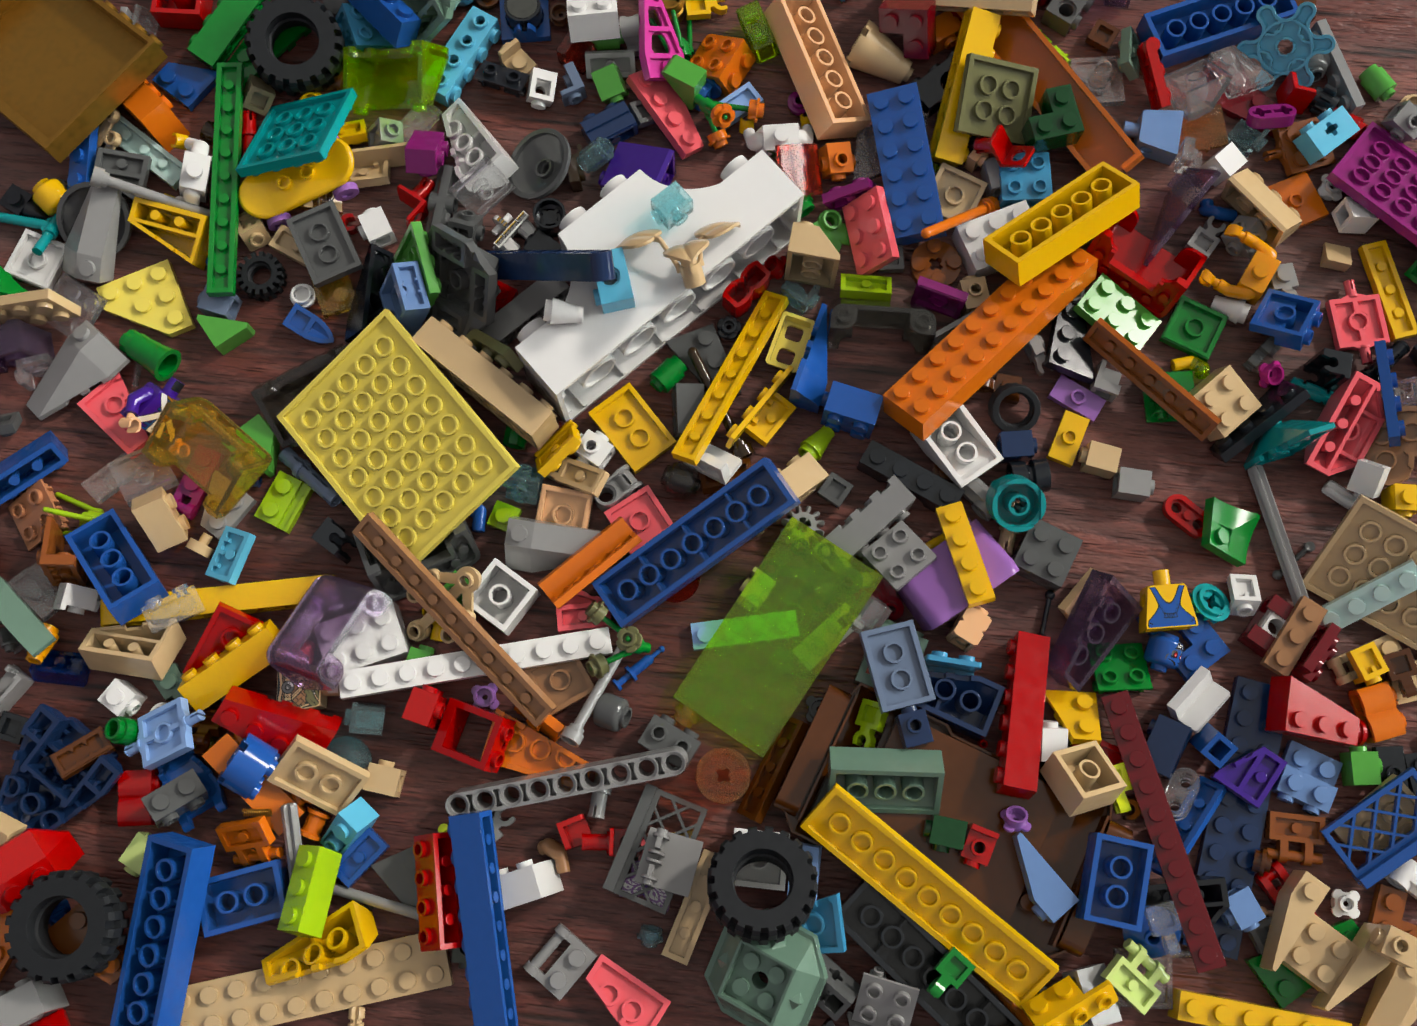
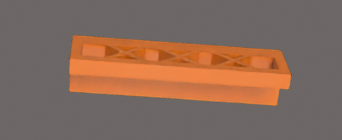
M619 516L537 584L557 609H559L642 542V540L632 531L625 520Z

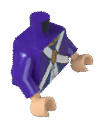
M171 376L163 388L148 382L144 387L130 393L127 396L126 406L120 412L124 418L119 420V426L121 428H128V433H137L142 428L169 443L173 441L175 444L171 445L169 453L172 456H180V458L189 457L191 448L187 443H183L186 441L185 426L188 405L177 397L185 384Z

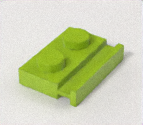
M279 470L254 516L290 534L314 491L303 481Z

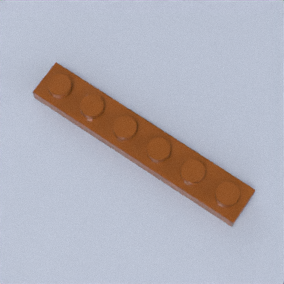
M1102 318L1096 320L1083 337L1087 344L1200 441L1203 442L1221 423L1222 420Z

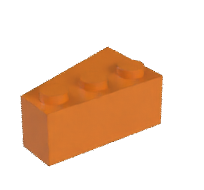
M146 79L121 103L136 121L140 122L147 129V132L168 152L174 149L171 147V144L176 142V137L172 135L173 133L190 135V132L171 111L174 107L164 95L161 96L156 87Z

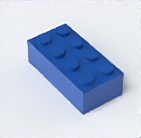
M113 508L64 536L107 609L121 626L170 597L129 530Z

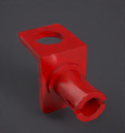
M997 125L990 138L977 137L974 141L976 153L994 154L1000 167L1024 168L1035 152L1034 146L1013 145L1003 125ZM1020 152L1026 153L1022 159L1013 161V157Z
M422 177V180L413 190H409L401 184L397 186L400 201L414 209L406 218L407 229L418 213L416 221L422 222L428 216L425 198L435 189L434 181L432 179L428 180V177Z
M610 828L607 834L582 833V851H607L609 857H615L620 847V839L625 835L627 829ZM641 851L636 854V857L641 855Z

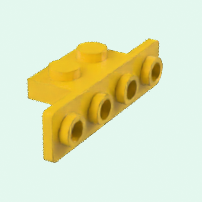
M789 365L785 371L780 369L771 381L774 383L770 389L765 387L757 397L759 401L755 407L750 405L743 413L741 418L744 420L738 426L735 423L726 434L729 439L725 446L728 449L732 447L743 432L765 447L793 414L797 407L777 393L790 377L794 369L792 366Z
M1068 975L1023 1003L1021 1007L1034 1026H1080L1100 1012L1109 1009L1119 999L1109 980L1102 982L1083 994Z

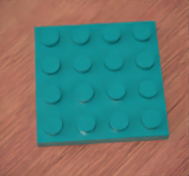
M352 87L272 106L235 170L242 178L251 175L258 176L270 171L277 172L283 168L293 166L300 167L311 162H322L327 158L328 152L336 141V137L344 125L346 117L352 110L358 96Z

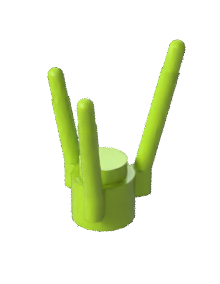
M56 492L55 496L88 512L77 514L49 507H43L42 509L43 512L80 520V526L102 515L104 512L103 509L92 507L60 492ZM64 531V532H62V533H63L64 536H65L66 534H68V533H70V532H72V531Z

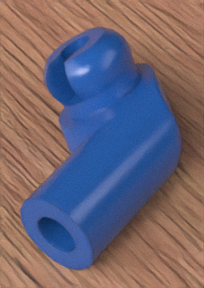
M483 504L470 515L473 518L472 532H485L487 511Z

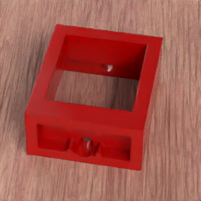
M450 697L431 750L480 770L498 773L499 768L504 762V754L508 743L513 738L516 721ZM469 713L495 722L481 760L456 750Z

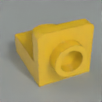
M1374 641L1346 653L1358 678L1353 680L1355 685L1365 682L1366 686L1372 685L1382 680L1381 674L1390 671Z

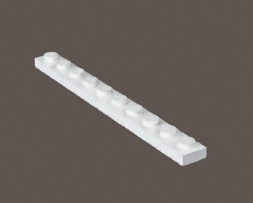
M609 627L500 644V647L522 670L588 659L590 654L602 653L604 656L613 654ZM464 651L337 672L340 698L342 700L410 689L413 686L422 687L423 684L434 685L487 676Z

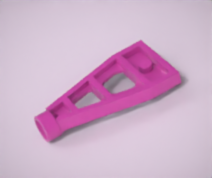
M638 0L640 24L639 58L644 81H667L661 74L662 70L673 55L684 58L682 48L679 47L678 38L663 1ZM648 10L656 11L661 26H650ZM652 35L663 36L669 50L668 53H654L652 50Z

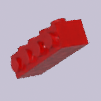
M448 832L414 836L413 854L415 856V883L417 885L418 900L416 909L419 916L418 940L421 952L462 947V924L458 919L459 900L454 887L456 875L455 867L451 862L452 843Z

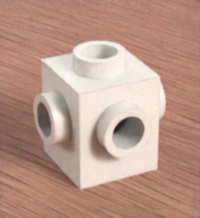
M588 429L585 434H580V447L574 453L577 457L576 460L604 470L616 453L615 448L608 442L609 438L598 430L594 433Z

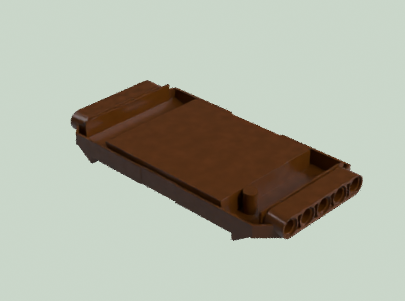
M862 682L851 693L831 684L829 685L773 803L774 807L784 812L791 833L814 845L822 846L825 850L827 849L804 831L800 825L806 818L828 773L829 746L860 747L853 744L852 740L854 734L861 727L856 725L855 721L862 700L865 698L878 702L874 688ZM900 709L889 712L885 723L887 726L876 748L903 749L895 717L901 714ZM927 714L934 741L907 749L942 751L945 777L939 816L967 821L968 825L974 823L1000 834L988 866L980 865L978 870L963 864L964 858L957 856L959 850L950 848L949 853L932 850L933 844L926 843L927 837L923 836L925 820H930L931 815L874 814L1046 956L1053 958L1068 952L1078 958L1081 957L1086 950L1097 922L1075 918L1077 903L1055 923L1048 922L1047 920L1041 921L1031 909L1034 904L1029 900L1012 836L1018 832L1009 833L1004 830L1003 826L1005 823L1000 817V812L1013 805L1026 809L1031 830L1028 832L1021 830L1019 832L1025 836L1077 898L1079 897L1089 832H1098L1132 840L1133 831L1112 821L1113 804L1069 817L1040 773V768L1037 792L1029 800L996 793L997 783L993 782V776L996 766H999L1000 757L954 735L947 723ZM977 842L974 845V850L977 853H981L984 846L982 843Z

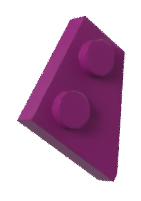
M861 177L853 180L851 184L833 187L829 192L821 194L823 204L830 210H842V207L875 187L876 184L868 177Z

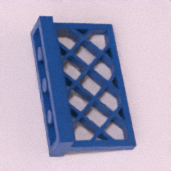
M1409 767L1319 830L1353 874L1352 877L1355 881L1366 889L1417 855V790L1416 796L1401 793L1403 781L1410 776L1417 783V771L1414 767ZM1396 787L1395 792H1390V790ZM1385 794L1395 796L1393 812L1378 810L1380 797ZM1401 797L1415 799L1413 815L1399 813ZM1373 803L1372 808H1367L1370 804ZM1362 810L1372 812L1370 828L1355 826L1356 814ZM1378 813L1392 815L1390 831L1376 829ZM1398 816L1413 819L1412 829L1407 834L1396 833ZM1350 819L1349 824H1343ZM1339 826L1349 828L1347 844L1336 842L1330 835V832ZM1354 829L1369 831L1367 847L1352 845ZM1375 833L1390 835L1388 847L1384 850L1373 849ZM1396 836L1401 837L1397 841H1395ZM1340 847H1345V848H1346V854L1343 852V850H1342ZM1352 849L1367 851L1365 863L1358 868L1350 861ZM1372 852L1378 853L1374 857H1372Z

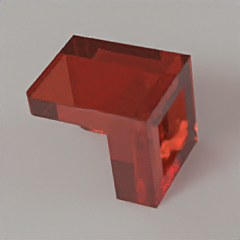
M568 31L556 50L558 61L562 65L573 61L578 73L585 75V51H595V45L590 41L571 43L570 32Z

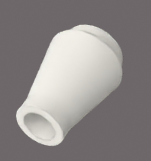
M1215 295L1210 308L1228 316V320L1235 324L1237 322L1244 324L1251 305L1246 303V300Z
M554 297L553 300L546 299L543 321H548L550 324L582 323L584 307L576 306Z

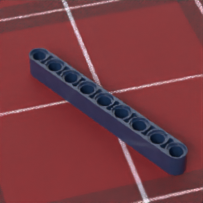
M485 250L499 258L498 280L600 282L615 279L612 250Z

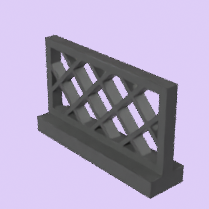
M646 783L602 888L666 915L674 893L665 891L666 899L663 906L660 907L651 903L647 893L655 889L654 887L645 888V885L641 884L643 890L630 894L622 890L627 878L637 874L638 867L635 857L638 852L644 850L645 845L642 847L640 845L643 838L645 842L647 840L645 833L649 826L659 822L661 828L665 829L662 821L677 815L682 830L674 834L680 835L684 833L689 838L687 832L694 829L691 839L696 840L708 809ZM660 797L672 801L675 811L660 817L656 808ZM676 803L684 807L678 810ZM689 809L699 812L700 816L697 823L685 828L680 813ZM655 812L657 819L651 821L652 816ZM633 864L635 871L629 873L631 866ZM644 893L647 901L637 896Z

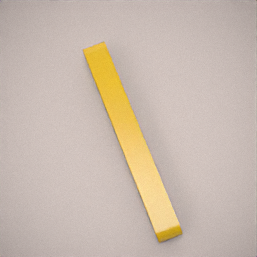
M318 575L169 591V598L123 625L130 627L142 625L143 622H151L152 624L167 623L169 619L186 621L211 618L220 601L246 614L333 605L338 603L337 576ZM101 599V627L120 625Z

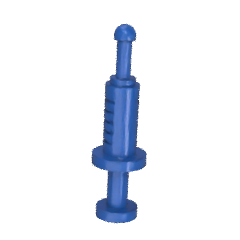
M664 646L658 647L659 649L651 655L646 654L630 668L626 666L624 668L626 674L617 681L615 679L611 681L615 688L621 691V686L630 678L634 682L638 680L637 675L649 667L657 655L665 651Z

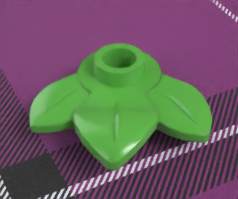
M824 210L813 224L822 229L839 252L842 244L850 245L846 224L842 223V217L837 211ZM826 220L830 221L831 224H832V226H830V225L826 222Z

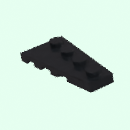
M1285 380L1279 385H1273L1258 399L1262 406L1226 438L1216 440L1209 448L1210 452L1217 459L1227 463L1311 397L1305 388Z

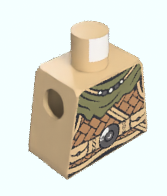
M278 662L276 701L282 702V700L292 702L293 706L307 710L309 708L320 710L327 707V696H340L338 680H328L327 670L306 665L290 666L283 662Z

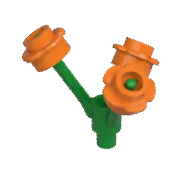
M697 94L694 98V103L705 113L704 115L713 132L707 136L708 146H713L715 150L728 145L727 139L731 135H727L725 128H728L731 125L730 123L734 121V110L748 112V119L755 120V123L758 122V118L763 119L765 103H760V98L757 100L750 99L749 106L713 101L709 97H703L701 94Z

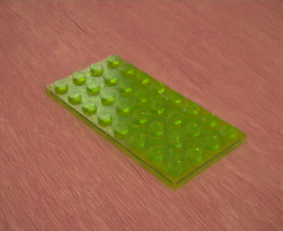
M792 516L673 697L763 758L883 576Z

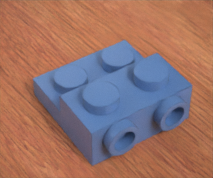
M1289 740L1281 757L1288 763L1271 791L1277 794V799L1285 803L1293 804L1295 802L1302 805V810L1311 815L1329 814L1338 790L1334 786L1343 763L1298 742Z

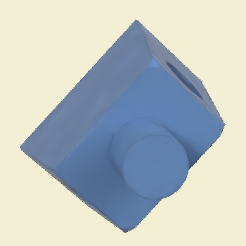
M1143 110L1137 123L1124 121L1122 130L1128 137L1134 138L1133 143L1144 157L1171 165L1178 154L1184 111Z

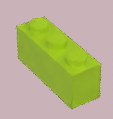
M299 845L277 930L299 937L322 938L342 858L341 853L322 846Z

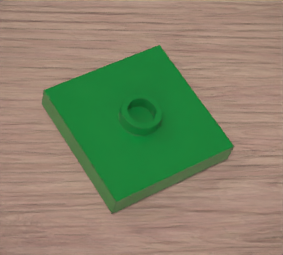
M1182 295L1177 301L1159 341L1190 356H1195L1194 358L1197 357V359L1206 363L1227 322L1228 316Z

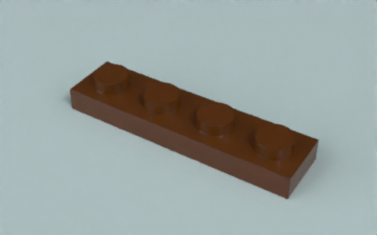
M786 714L784 715L737 813L762 824L810 725Z

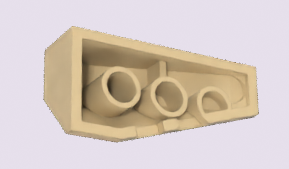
M1390 962L1389 966L1378 973L1359 1026H1411L1417 1019V962L1414 969Z

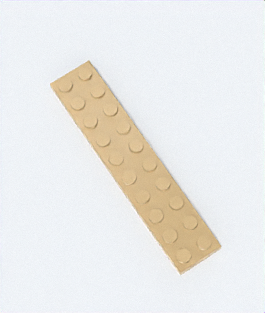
M418 934L371 944L367 950L345 964L271 986L265 982L263 968L190 984L187 988L180 1026H273L354 1006H362L451 986L454 982L448 949L421 952Z

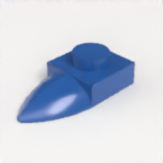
M297 303L294 304L282 323L283 326L312 342H334L332 332L326 323Z

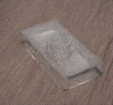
M424 97L401 120L403 123L404 142L409 141L414 130L429 131L442 117V111Z
M124 452L82 482L81 485L100 505L143 474V472Z

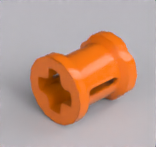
M309 806L307 809L308 816L303 827L300 828L301 836L319 842L322 838L320 834L325 822L330 820L332 815Z

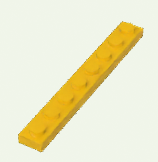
M770 291L763 293L671 453L674 459L697 466L783 312L786 310L789 304L787 296Z

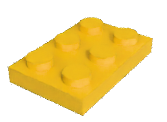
M630 382L588 412L591 419L602 433L609 438L610 443L635 475L677 443Z

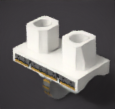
M524 210L510 225L508 223L513 217L509 213L503 218L498 215L492 218L496 226L491 232L497 236L503 231L493 243V250H520L521 246L512 238L518 233L526 240L529 235L536 233V228L528 220L529 215Z

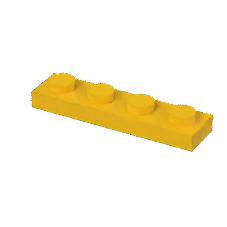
M1386 240L1362 245L1358 248V252L1372 291L1380 296L1391 342L1417 336V323Z
M962 501L936 508V515L968 608L995 601L996 597Z

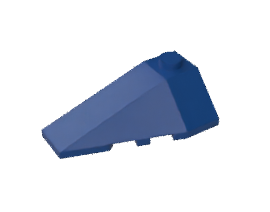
M823 303L813 326L811 340H808L804 356L800 361L789 397V402L794 406L814 413H818L820 406L825 407L829 392L825 391L827 386V305Z

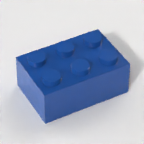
M1089 832L1075 918L1141 932L1154 845L1103 833Z
M276 859L210 877L201 918L204 938L279 919L290 883L286 859Z

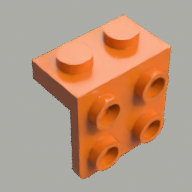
M708 34L690 59V62L706 69V78L714 80L720 86L723 94L728 96L739 88L757 58L743 38Z

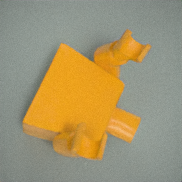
M1230 224L1226 228L1224 235L1237 237L1241 243L1256 250L1237 285H1231L1223 279L1215 278L1206 268L1199 277V283L1206 287H1211L1212 285L1214 290L1227 297L1246 300L1247 303L1255 306L1266 290L1281 261L1276 259V250L1262 239L1248 231H1242L1243 227L1237 224Z

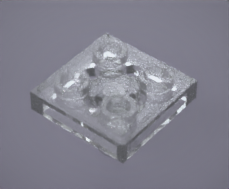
M1120 56L1071 58L1068 63L1084 84L1087 83V88L1103 107L1122 106L1124 104L1123 78L1117 64V59Z

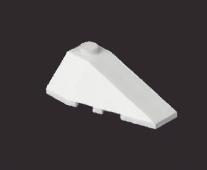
M458 98L442 113L446 136L450 139L452 147L450 153L456 164L454 167L455 174L469 191L501 186L519 169L509 154L462 99Z

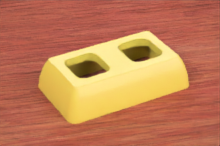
M788 311L783 312L766 356V363L770 366L786 370L789 365L776 360L779 350L784 349L795 354L790 366L794 368L792 373H797L815 321ZM788 327H795L803 331L799 342L785 338Z

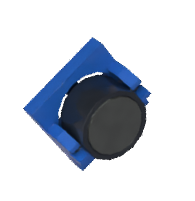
M499 0L503 44L511 42L514 38H517L520 43L551 41L549 0Z

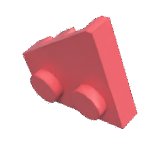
M581 590L559 609L556 607L558 633L566 634L609 627L610 629L611 627L603 621L598 625L586 622V609L593 601L597 603L603 601L601 597L591 596ZM608 611L606 616L611 620V612Z

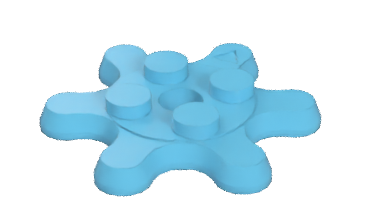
M1312 2L1301 3L1295 14L1287 19L1279 17L1275 8L1271 5H1264L1258 9L1256 18L1262 26L1261 35L1255 40L1240 42L1236 48V54L1239 58H1254L1260 62L1261 71L1255 79V86L1258 90L1267 91L1271 89L1279 76L1288 75L1291 71L1297 73L1299 85L1310 87L1314 82V75L1308 67L1310 58L1316 54H1328L1335 48L1336 41L1333 36L1328 34L1315 35L1311 32L1310 22L1317 12L1316 6ZM1287 39L1293 43V49L1290 53L1283 54L1279 51L1278 45L1281 40Z

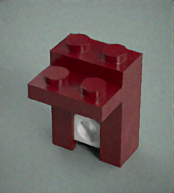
M1277 594L1267 597L1238 638V641L1263 658L1294 606ZM1269 622L1275 625L1276 634H1272L1269 631ZM1333 622L1323 626L1319 625L1289 676H1293L1304 684L1315 682L1323 672L1321 667L1325 660L1329 661L1337 651L1335 646L1340 640L1337 635L1342 628Z

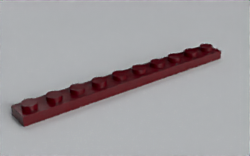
M1125 690L1101 697L1103 708L1121 759L1124 762L1151 844L1154 845V852L1197 974L1227 966L1129 692Z

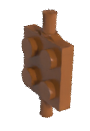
M1317 117L1294 122L1289 127L1274 128L1272 133L1275 139V149L1263 152V157H1266L1264 158L1265 162L1279 159L1287 177L1305 171L1309 172L1328 167L1336 163L1333 151L1310 165L1293 143V140L1301 135L1299 132L1301 128L1311 121L1314 124L1319 122Z

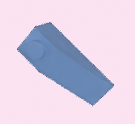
M1021 832L1015 833L1012 839L1029 900L1034 904L1031 909L1041 921L1047 920L1048 922L1055 923L1079 899Z

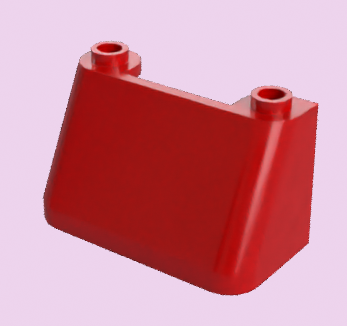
M1135 210L1097 235L1086 252L1098 259L1096 279L1104 273L1154 316L1162 318L1169 313L1187 290L1208 257L1194 248H1185L1177 256H1174L1134 229L1139 221V215Z

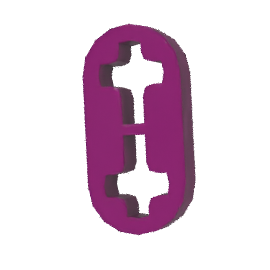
M1289 104L1253 106L1248 110L1246 124L1253 129L1289 127L1294 123L1297 110Z

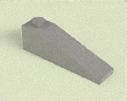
M109 186L106 188L100 187V189L90 187L64 245L62 270L70 276L95 283L113 281L122 197L121 190Z
M85 320L67 337L26 405L42 421L67 406L70 399L76 395L81 394L84 396L90 392V387L100 381L103 384L110 381L130 360L88 320Z

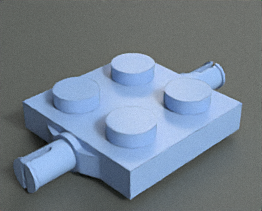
M178 697L137 718L139 729L137 741L125 746L124 750L126 751L124 753L131 757L140 752L143 768L153 770L193 750L192 726L205 720L204 711L198 709L190 714L188 699Z

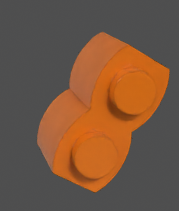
M1387 681L1348 691L1350 703L1356 716L1364 721L1369 730L1366 743H1377L1406 734V718L1397 709L1396 691Z

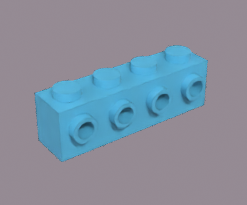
M475 6L471 7L421 80L420 85L424 95L448 108L460 98L465 84L473 79L478 65L483 60H486L489 49L500 39L501 29L496 17Z

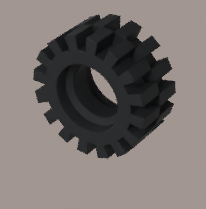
M259 251V256L255 252L250 253L251 259L245 256L243 260L246 263L238 264L241 271L236 270V275L239 277L236 278L237 282L245 293L252 299L254 297L256 301H261V298L264 301H269V296L275 299L277 298L275 294L277 291L282 294L284 290L281 286L286 287L287 282L285 279H287V274L279 260L268 252L266 255L263 251ZM264 268L270 270L271 277L266 283L258 285L253 282V276L258 270Z

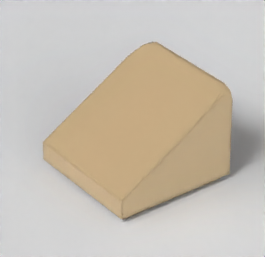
M1327 242L1323 244L1320 267L1342 272L1347 271L1351 267L1352 258L1349 247Z

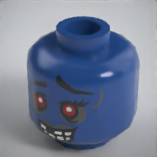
M1158 631L1157 635L1149 637L1143 658L1148 663H1151L1150 669L1166 673L1167 669H1176L1179 666L1184 646L1179 642L1178 636Z

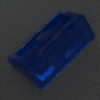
M51 650L41 665L31 664L29 672L36 682L85 687L88 682L90 669L80 653Z

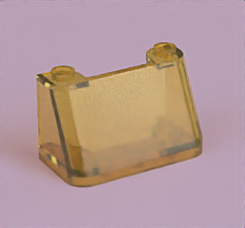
M191 397L166 403L141 451L156 466L176 465L204 490L208 496L205 498L203 506L207 513L215 519L229 514L264 474L272 461L271 455L213 403L201 397Z

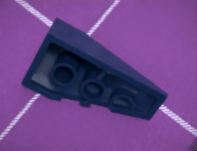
M928 671L936 700L916 705L917 709L925 708L926 714L947 723L951 729L976 741L986 738L1005 687L981 676Z

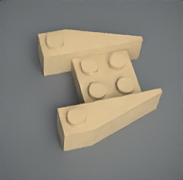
M1293 870L1278 892L1260 967L1276 972L1279 966L1283 964L1319 991L1311 1005L1315 1008L1329 1011L1389 966L1391 961L1368 950L1371 944L1369 941L1371 932L1378 924L1364 922L1354 939L1350 941L1314 914L1330 888L1308 871Z

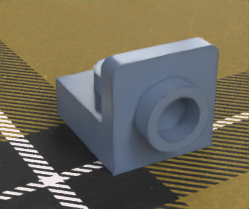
M572 61L564 65L566 75L562 76L567 87L560 91L565 107L577 105L587 98L585 86Z

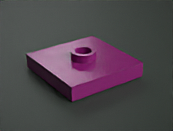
M920 276L910 302L958 319L969 293Z

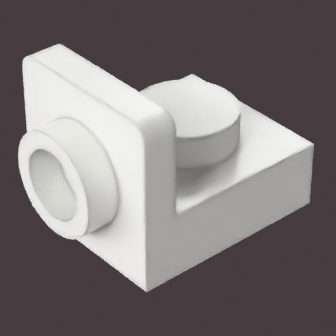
M1229 574L1227 585L1231 600L1230 615L1240 617L1254 616L1262 602L1257 576Z

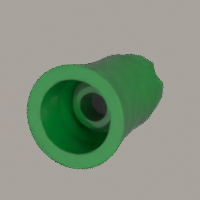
M130 329L119 340V349L145 368L158 381L169 379L180 365L181 353L178 350L165 346L144 333Z

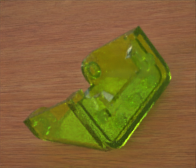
M414 40L410 47L378 50L367 48V50L361 51L356 49L355 46L343 47V90L353 87L358 95L352 108L354 115L367 116L369 111L398 109L427 112V108L433 106L449 60V48L424 40Z

